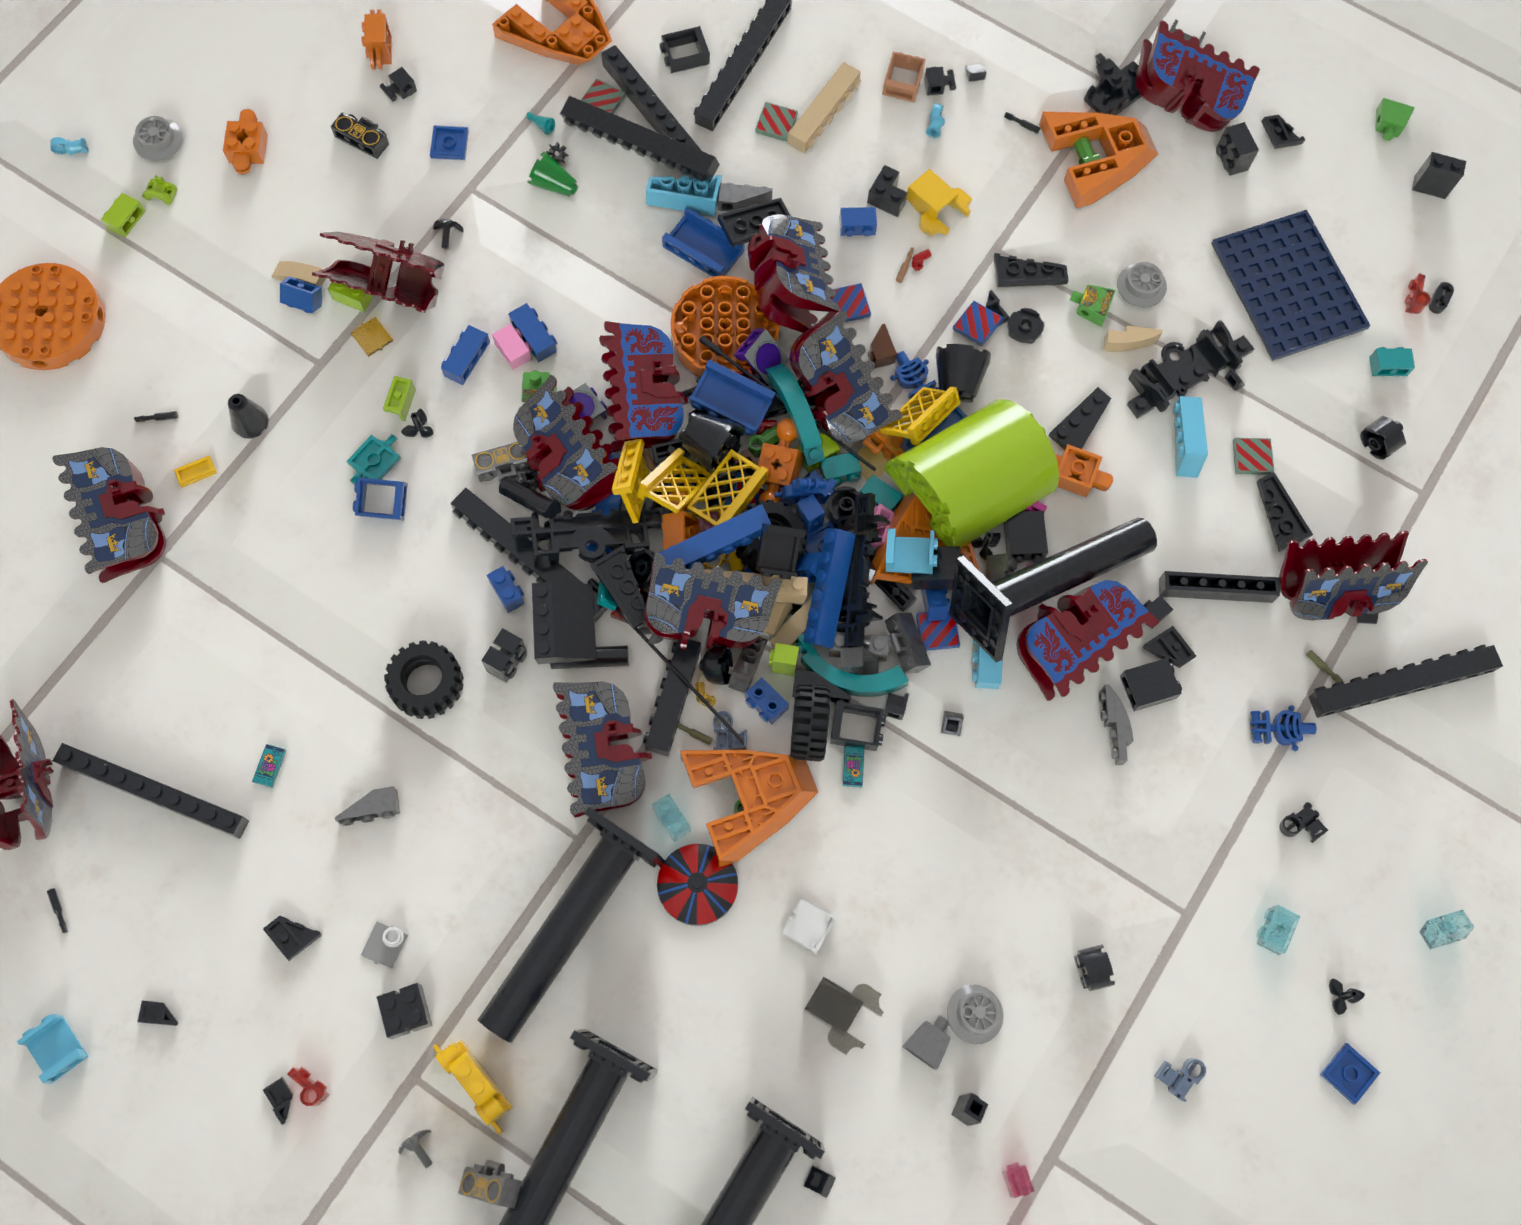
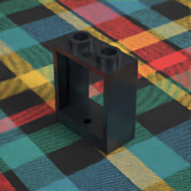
M700 26L661 35L660 51L662 54H665L664 62L666 67H669L671 73L710 64V52ZM696 43L698 54L672 59L669 48Z
M837 701L830 744L863 747L865 750L877 751L878 745L882 746L883 734H880L881 727L885 726L886 721L883 709ZM843 712L876 718L873 743L839 737Z

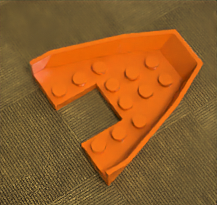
M912 491L911 494L903 497L896 508L890 529H895V537L930 538L932 529L929 526L932 515ZM934 532V538H938V546H945ZM886 537L885 542L878 547L872 560L876 572L871 580V585L877 579L911 584L912 573L886 572ZM970 542L963 546L961 551L962 554H965V558L972 562L974 567L979 570Z
M680 750V759L684 762L693 789L731 777L744 810L706 823L718 857L719 867L742 859L788 824L818 793L807 761L793 759L790 755L751 750Z

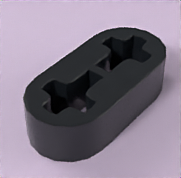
M1442 282L1435 289L1428 305L1431 312L1440 314L1445 310L1454 293L1452 284Z

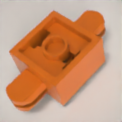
M377 9V14H375L374 10H370V14H364V22H362V31L364 33V36L361 37L362 46L365 47L366 58L370 59L371 69L376 70V65H378V69L382 70L383 65L392 64V35L385 13H382L381 9Z
M251 109L242 110L239 115V121H227L223 152L228 162L232 163L235 171L239 174L248 173L251 164H264L268 134L263 123L257 122V117Z
M1067 444L1062 456L1055 454L1059 469L1057 487L1087 497L1092 487L1104 492L1111 487L1113 476L1098 470L1102 456Z

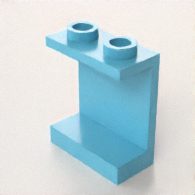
M888 529L886 572L933 574V567H937V555H933V552L938 550V538H934V530H931L930 538L895 537V529Z
M51 1014L41 1020L39 1026L22 1034L23 1037L17 1041L19 1045L27 1046L43 1073L39 1075L42 1083H54L89 1057L61 1015Z

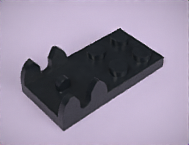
M1132 61L1121 69L1129 79L1128 84L1113 91L1107 85V79L1102 77L1096 88L1092 85L1088 89L1084 101L1097 113L1117 115L1142 97L1136 87L1135 77L1138 64Z
M777 198L719 214L717 220L730 245L735 247L749 243L755 234H759V226L766 217L771 215H791L783 200Z

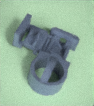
M726 711L718 712L724 719L725 716L730 719V726L732 727L733 718L731 714ZM714 716V732H717L716 747H713V750H731V747L732 749H747V730L739 734L741 737L743 735L744 744H742L727 727L725 728L722 722L721 727L717 726V717Z
M1190 1058L1184 1062L1180 1071H1175L1171 1068L1172 1065L1164 1061L1154 1077L1166 1084L1168 1091L1175 1097L1186 1102L1187 1100L1184 1097L1194 1083L1198 1085L1205 1077V1064L1198 1059ZM1199 1064L1201 1067L1200 1074L1197 1077H1191L1192 1071Z

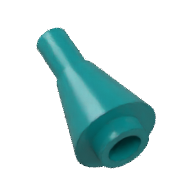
M531 112L526 114V118L533 121L545 134H550L554 131L555 120L553 118L536 116Z

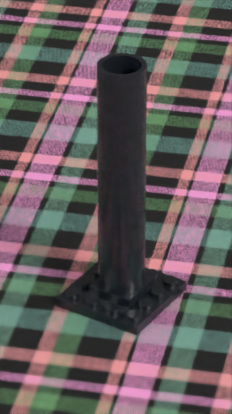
M1135 518L994 582H990L984 574L974 567L972 562L961 556L956 561L949 615L997 663L1003 660L1011 616L1155 551L1157 547L1156 532L1147 520Z
M588 807L584 814L589 817L587 821L601 832L599 834L601 839L478 1018V1021L484 1027L509 1043L514 1041L634 861L642 858L653 868L656 865L661 867L665 861L656 851L590 807Z
M587 1029L574 1030L570 1039L574 1040L573 1045L581 1050L590 1049L591 1051L587 1056L589 1059L521 1183L515 1208H507L499 1225H549L627 1077L630 1076L640 1083L647 1082L655 1077L658 1069Z
M752 1097L745 1108L748 1111L747 1116L756 1122L760 1119L762 1123L701 1225H753L800 1146L803 1148V1153L814 1160L816 1157L822 1158L825 1152L824 1144Z

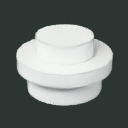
M395 926L387 928L383 933V942L391 948L399 946L404 939L403 931Z

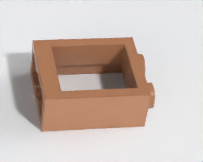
M893 51L883 84L882 95L915 102L926 59ZM894 67L918 72L915 85L891 80Z

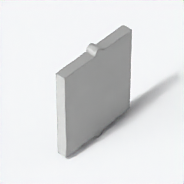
M376 922L361 956L373 960L375 964L380 963L393 968L408 934L403 933L404 939L399 946L394 948L388 947L384 944L382 937L384 931L389 926Z

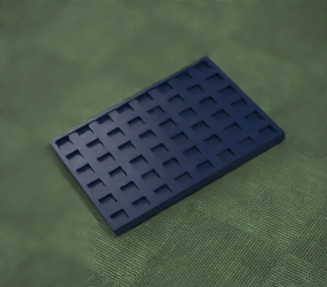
M1307 209L1212 240L1211 244L1272 361L1367 330L1371 326Z

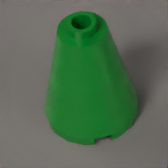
M542 152L541 156L543 158L536 160L529 174L531 180H528L527 183L568 197L571 194L575 195L579 187L576 185L577 180L551 156Z

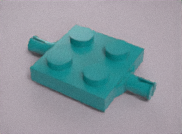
M391 434L384 442L370 435L346 461L349 466L356 470L355 475L349 481L355 485V482H358V477L382 480L401 459L400 455L390 447L397 440V437Z

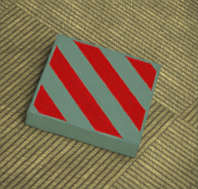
M596 78L581 101L614 114L626 97V93Z
M765 102L755 128V133L787 142L788 133L794 126L798 111Z
M1271 438L1233 439L1236 474L1269 475L1274 473Z

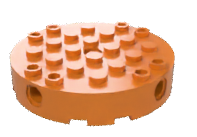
M40 263L22 268L0 283V350L10 360L25 368L34 370L58 369L68 366L69 362L77 358L79 360L91 350L90 347L94 342L99 340L105 325L104 303L90 281L76 269L63 264Z
M715 276L704 279L701 283L689 287L682 294V297L675 304L672 311L671 339L674 351L681 363L699 377L703 375L709 359L734 372L741 371L725 358L719 355L716 356L714 352L699 342L702 335L719 348L721 347L728 357L744 369L751 368L753 376L757 373L746 360H737L734 356L735 352L755 328L766 329L777 344L779 341L780 325L770 320L762 312L758 303L755 286L749 283L748 280L740 277Z

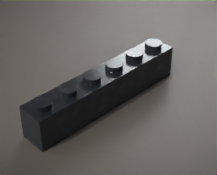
M1164 571L1159 578V596L1273 603L1280 596L1279 577Z
M688 639L686 650L680 649V640L673 643L671 653L674 654L672 660L669 661L691 684L702 644L701 642ZM666 665L668 674L666 678H662L660 689L663 690L661 696L657 695L654 707H657L655 714H651L649 720L651 728L649 733H645L643 743L647 751L669 757L678 728L676 725L680 721L689 687Z

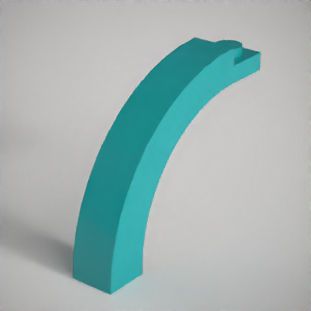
M784 364L765 369L770 387L778 393L794 423L806 465L809 466L825 460L821 447L822 441L814 417L794 375Z
M804 633L797 637L796 646L799 647L800 654H804L801 656V663L805 669L818 673L848 695L857 697L882 696L896 692L908 685L909 679L899 665L885 672L872 675L851 674L830 665L817 653L812 644L804 643Z

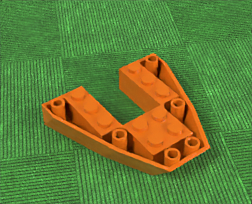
M546 0L569 18L553 32L517 4L492 23L495 38L538 55L576 65L589 62L612 42L603 17L593 0Z
M1043 111L1039 122L1051 152L1072 147L1079 138L1086 137L1089 141L1099 139L1107 156L1103 159L1067 169L1064 182L1076 208L1095 203L1133 178L1159 155L1146 126L1136 118L1103 113Z

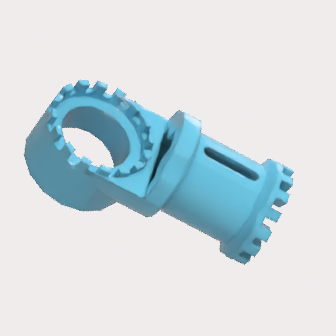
M934 103L931 111L930 126L926 129L927 135L934 139L940 137L941 127L945 124V119L940 115L944 106Z
M55 137L50 140V149L54 154L57 153L59 155L60 153L62 155L68 153L69 156H73L75 153H89L85 138L70 141Z

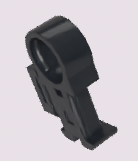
M1306 802L1303 805L1304 809L1296 815L1293 812L1286 816L1280 822L1279 828L1282 834L1287 837H1294L1303 829L1305 831L1308 830L1311 833V842L1313 843L1323 836L1328 829L1317 819L1320 815L1317 810L1313 811L1311 809L1313 806ZM1285 821L1293 822L1287 828L1285 827ZM1297 826L1296 832L1290 831L1293 827Z

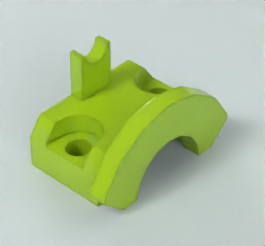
M155 175V179H150L142 197L149 201L151 198H156L166 205H170L178 189L174 184L165 182L162 176L158 177Z

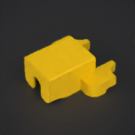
M930 169L908 186L907 200L921 214L919 228L931 237L939 233L946 236L949 233L950 229L937 218L940 210L947 204L953 209L956 208L965 217L970 215L971 210L968 205L971 204L972 198L960 188L952 189Z

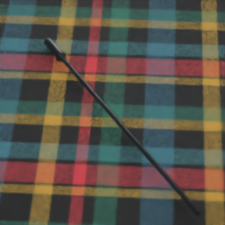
M704 335L700 337L699 342L714 352L716 356L719 355L725 358L755 382L772 390L728 357L721 347L719 348ZM775 393V397L782 401L780 396ZM816 423L817 429L873 471L877 469L844 443L834 439L828 431Z
M591 578L587 583L593 584V590L598 594L599 584L594 578ZM617 607L615 610H616V611L623 617V619L628 623V621L626 620V618L624 617V615L622 614V612L620 611V609ZM635 628L634 630L742 743L744 739L653 644L649 643V639L638 628Z

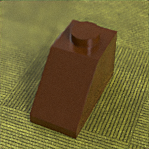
M882 324L868 352V359L874 363L875 369L896 362L897 353L885 324Z

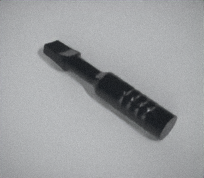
M1005 113L1004 117L1006 119L1013 120L1036 134L1039 133L1040 127L1024 119L1021 120L1011 113Z
M177 411L155 413L150 416L142 415L134 417V420L136 422H145L147 420L178 418Z
M55 888L47 891L53 912L57 915L62 932L67 933L68 930L62 915V907Z

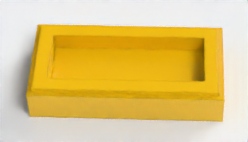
M210 456L174 469L181 488L217 474Z

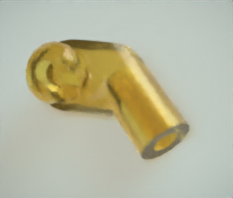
M695 683V689L713 707L716 703V698L705 693V683ZM696 696L697 702H699L700 704H702L704 707H707V706Z

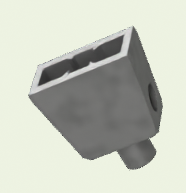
M939 1015L934 1024L927 1020L924 1021L902 1047L932 1069L937 1070L951 1039L950 1036L944 1033L949 1024L948 1020Z

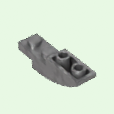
M1105 684L1101 691H1099V702H1102L1100 718L1101 721H1104V727H1112L1110 728V739L1113 740V747L1111 749L1112 759H1115V765H1123L1128 761L1126 746H1129L1134 741L1133 732L1122 701L1109 684Z

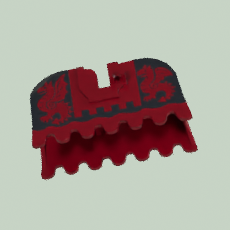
M338 231L320 233V236L323 238L335 239L341 244L353 245L356 249L371 251L374 255L371 267L350 260H337L328 268L312 272L313 276L328 278L331 282L337 284H346L348 288L363 290L364 293L369 295L381 296L383 300L395 301L396 304L404 307H413L421 313H426L436 306L438 289L432 284V278L442 279L445 265L438 259L415 252L413 249L414 243H409L408 247H405L406 241L400 240L399 248H395L393 242L384 239L378 240ZM393 261L401 262L396 286L387 288Z

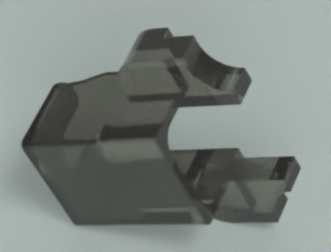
M824 976L803 1010L831 1028L827 1035L828 1043L844 1055H847L852 1048L863 1049L865 1046L863 1042L847 1033L860 1008L864 1006L880 1017L884 1013L879 1006V998L882 994L871 986L859 984L850 993Z

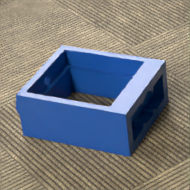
M358 477V482H355L354 491L357 495L356 501L354 500L353 512H355L356 516L404 521L408 483ZM367 484L395 487L393 514L364 512Z

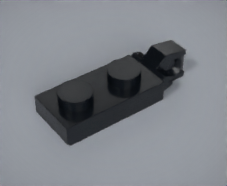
M1101 53L1095 56L1098 74L1101 78L1105 77L1107 79V85L1113 91L1129 83L1127 76L1110 58L1105 59Z

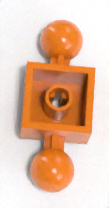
M791 418L782 419L777 424L776 433L780 438L779 445L763 443L758 466L768 469L769 478L764 483L768 484V489L759 496L758 501L774 500V503L780 502V497L775 498L774 493L779 491V487L783 488L786 485H791L792 480L799 478L804 457L803 453L798 449L789 448L790 443L797 438V432Z
M670 492L669 495H675V492ZM679 492L680 495H688L687 492ZM670 501L676 506L679 504L678 501ZM689 503L677 514L673 512L662 515V546L664 550L702 533L701 520L685 512Z

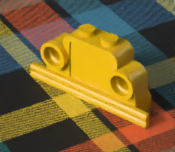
M462 1040L458 1043H451L443 1051L437 1044L432 1046L437 1053L435 1057L448 1074L452 1073L476 1104L474 1109L480 1118L488 1126L491 1124L498 1135H501L504 1131L497 1121L511 1110L513 1106Z

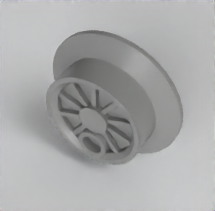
M149 116L141 120L136 126L133 137V145L136 152L144 159L151 161L170 158L180 149L183 142V134L179 126L160 116Z
M1139 262L1129 265L1122 270L1117 280V288L1121 297L1126 302L1136 307L1147 308L1158 304L1164 298L1167 291V283L1162 271L1156 265L1149 262Z
M966 985L959 988L951 996L947 1006V1019L952 1031L958 1038L970 1044H983L991 1041L999 1033L1003 1024V1009L997 996L988 988L981 985Z

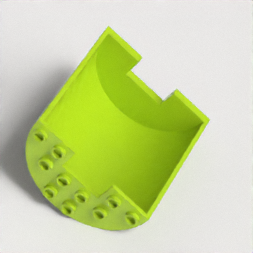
M998 399L888 461L883 468L905 496L913 491L931 513L932 518L929 526L945 546H960L961 548L1056 491L1059 482L1056 455L1046 435L1045 428L1039 425L1030 411L1007 399Z

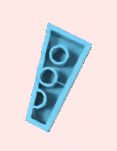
M715 175V178H712L710 183L707 181L701 182L696 178H689V176H682L680 179H673V177H649L646 188V205L681 211L688 208L695 210L699 214L715 216L722 175Z
M1180 396L1178 402L1173 406V414H1175L1176 476L1198 478L1208 456L1202 398Z
M973 640V644L976 645V651H973L972 657L973 663H976V669L972 672V681H975V688L999 689L1002 682L1003 660L996 663Z

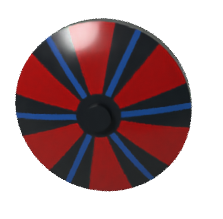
M689 844L672 852L663 862L657 878L658 896L667 913L677 921L691 926L708 925L721 919L733 906L738 892L737 873L733 863L719 867L718 857L713 846Z

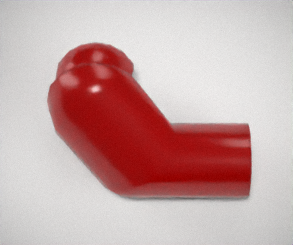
M929 249L913 256L911 265L915 271H920L924 266L923 261L932 256Z
M763 419L756 435H760L767 429L777 426V420Z

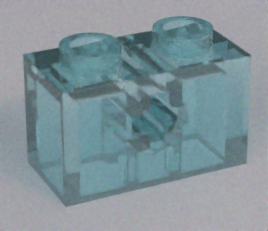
M670 794L652 804L654 812L674 842L691 832L689 823Z
M1276 905L1267 909L1264 915L1266 921L1264 926H1261L1257 932L1258 940L1256 944L1277 955H1281L1287 951L1300 916L1280 905Z
M1460 910L1427 920L1419 933L1428 947L1433 949L1466 939L1474 926L1465 912Z

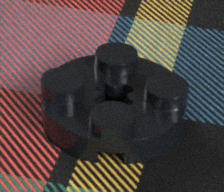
M1022 308L1020 311L1011 314L1007 324L1008 335L1018 342L1033 344L1043 332L1044 321H1042L1037 311L1030 308ZM1024 323H1028V327L1030 328H1023L1022 325H1024Z

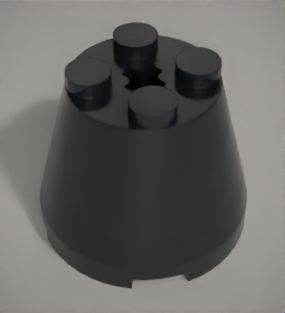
M946 344V348L938 346L936 348V365L939 390L946 391L950 387H956L959 398L962 401L973 402L990 364L991 353L986 349L981 352L975 349L974 346L966 344Z
M692 413L689 417L688 425L685 429L681 430L678 437L681 439V445L707 472L712 474L731 449L737 453L742 446L740 438L745 435V429L731 421L702 413ZM732 458L728 461V466L731 465Z

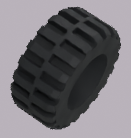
M760 500L752 503L744 510L746 512L762 504L771 524L803 530L805 528L804 522L799 520L800 516L798 513H794L790 506L786 507L783 505L784 503L779 501L774 503V500H766V502ZM805 531V537L800 539L797 560L802 556L806 548L807 540L805 539L807 538V531ZM759 538L754 539L749 545H741L735 548L737 558H741L742 564L745 567L748 565L753 572L757 571L755 566L760 542Z
M422 640L417 645L414 642L409 643V647L406 649L401 647L399 649L400 653L397 656L393 654L390 658L392 664L388 663L386 666L388 674L384 675V681L386 682L385 688L389 697L398 709L404 711L410 717L415 715L417 719H423L424 716H427L428 719L435 718L434 714L439 713L440 716L445 714L444 710L447 707L451 709L454 706L453 701L459 700L461 696L459 691H462L464 686L462 683L464 679L463 673L455 656L445 646H439L437 642L433 641L428 644L426 640ZM423 665L437 666L442 672V679L434 691L425 695H415L409 692L407 681L410 674L416 668Z
M799 684L796 686L790 757L793 759L820 762L825 758L831 690L827 686Z

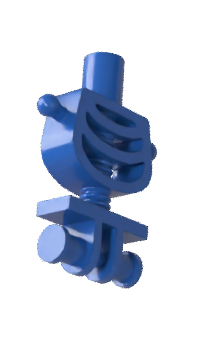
M904 351L897 354L896 360L900 366L896 368L895 376L892 375L890 380L894 381L897 379L899 385L904 389L917 388L909 392V400L923 387L935 388V380L925 385L923 384L928 375V367L926 365L929 361L927 359L923 362L920 358L910 361Z
M809 477L804 479L797 478L791 481V485H786L779 492H775L774 497H780V502L784 503V506H791L793 503L797 504L798 500L804 496L809 497L813 493H822L821 489H826L827 481L825 479L818 480V478L810 479Z
M1293 705L1288 707L1289 711L1284 710L1278 713L1273 723H1270L1269 710H1265L1263 713L1260 711L1250 712L1252 716L1250 725L1254 726V729H1251V734H1253L1252 743L1256 744L1263 743L1261 734H1263L1264 744L1271 743V732H1273L1279 744L1292 745V750L1297 751L1298 746L1296 744L1303 740V734H1316L1317 727L1315 723L1301 722V714L1293 712L1295 709Z

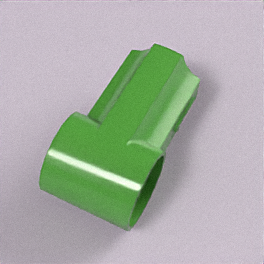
M1082 137L1075 141L1074 148L1079 157V165L1101 159L1098 153H1094L1088 138Z
M777 426L760 435H754L749 439L748 450L755 458L760 457L763 443L779 444L780 438L776 433ZM753 445H760L761 447L754 448Z

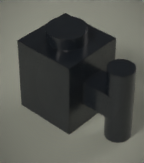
M403 67L388 75L391 85L387 86L386 83L380 84V88L392 102L397 100L396 93L404 100L417 92L414 80Z
M943 67L926 68L924 81L927 96L944 94L945 85H949L951 91L956 89L954 71L952 69L947 71V75H944Z

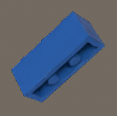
M526 303L508 313L511 324L520 331L522 340L529 344L532 354L538 363L557 352L555 337L552 334H548L547 326L543 321H539V316L534 308H530Z
M468 325L466 330L461 332L457 344L452 346L448 358L444 359L441 364L444 377L464 385L490 343L488 333Z

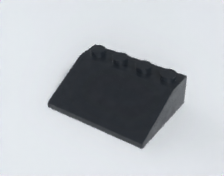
M566 582L532 583L534 659L538 664L597 660L593 584Z

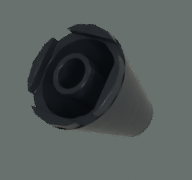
M234 394L229 398L228 409L233 431L242 438L252 439L260 436L261 432L268 427L269 418L266 411L242 394Z

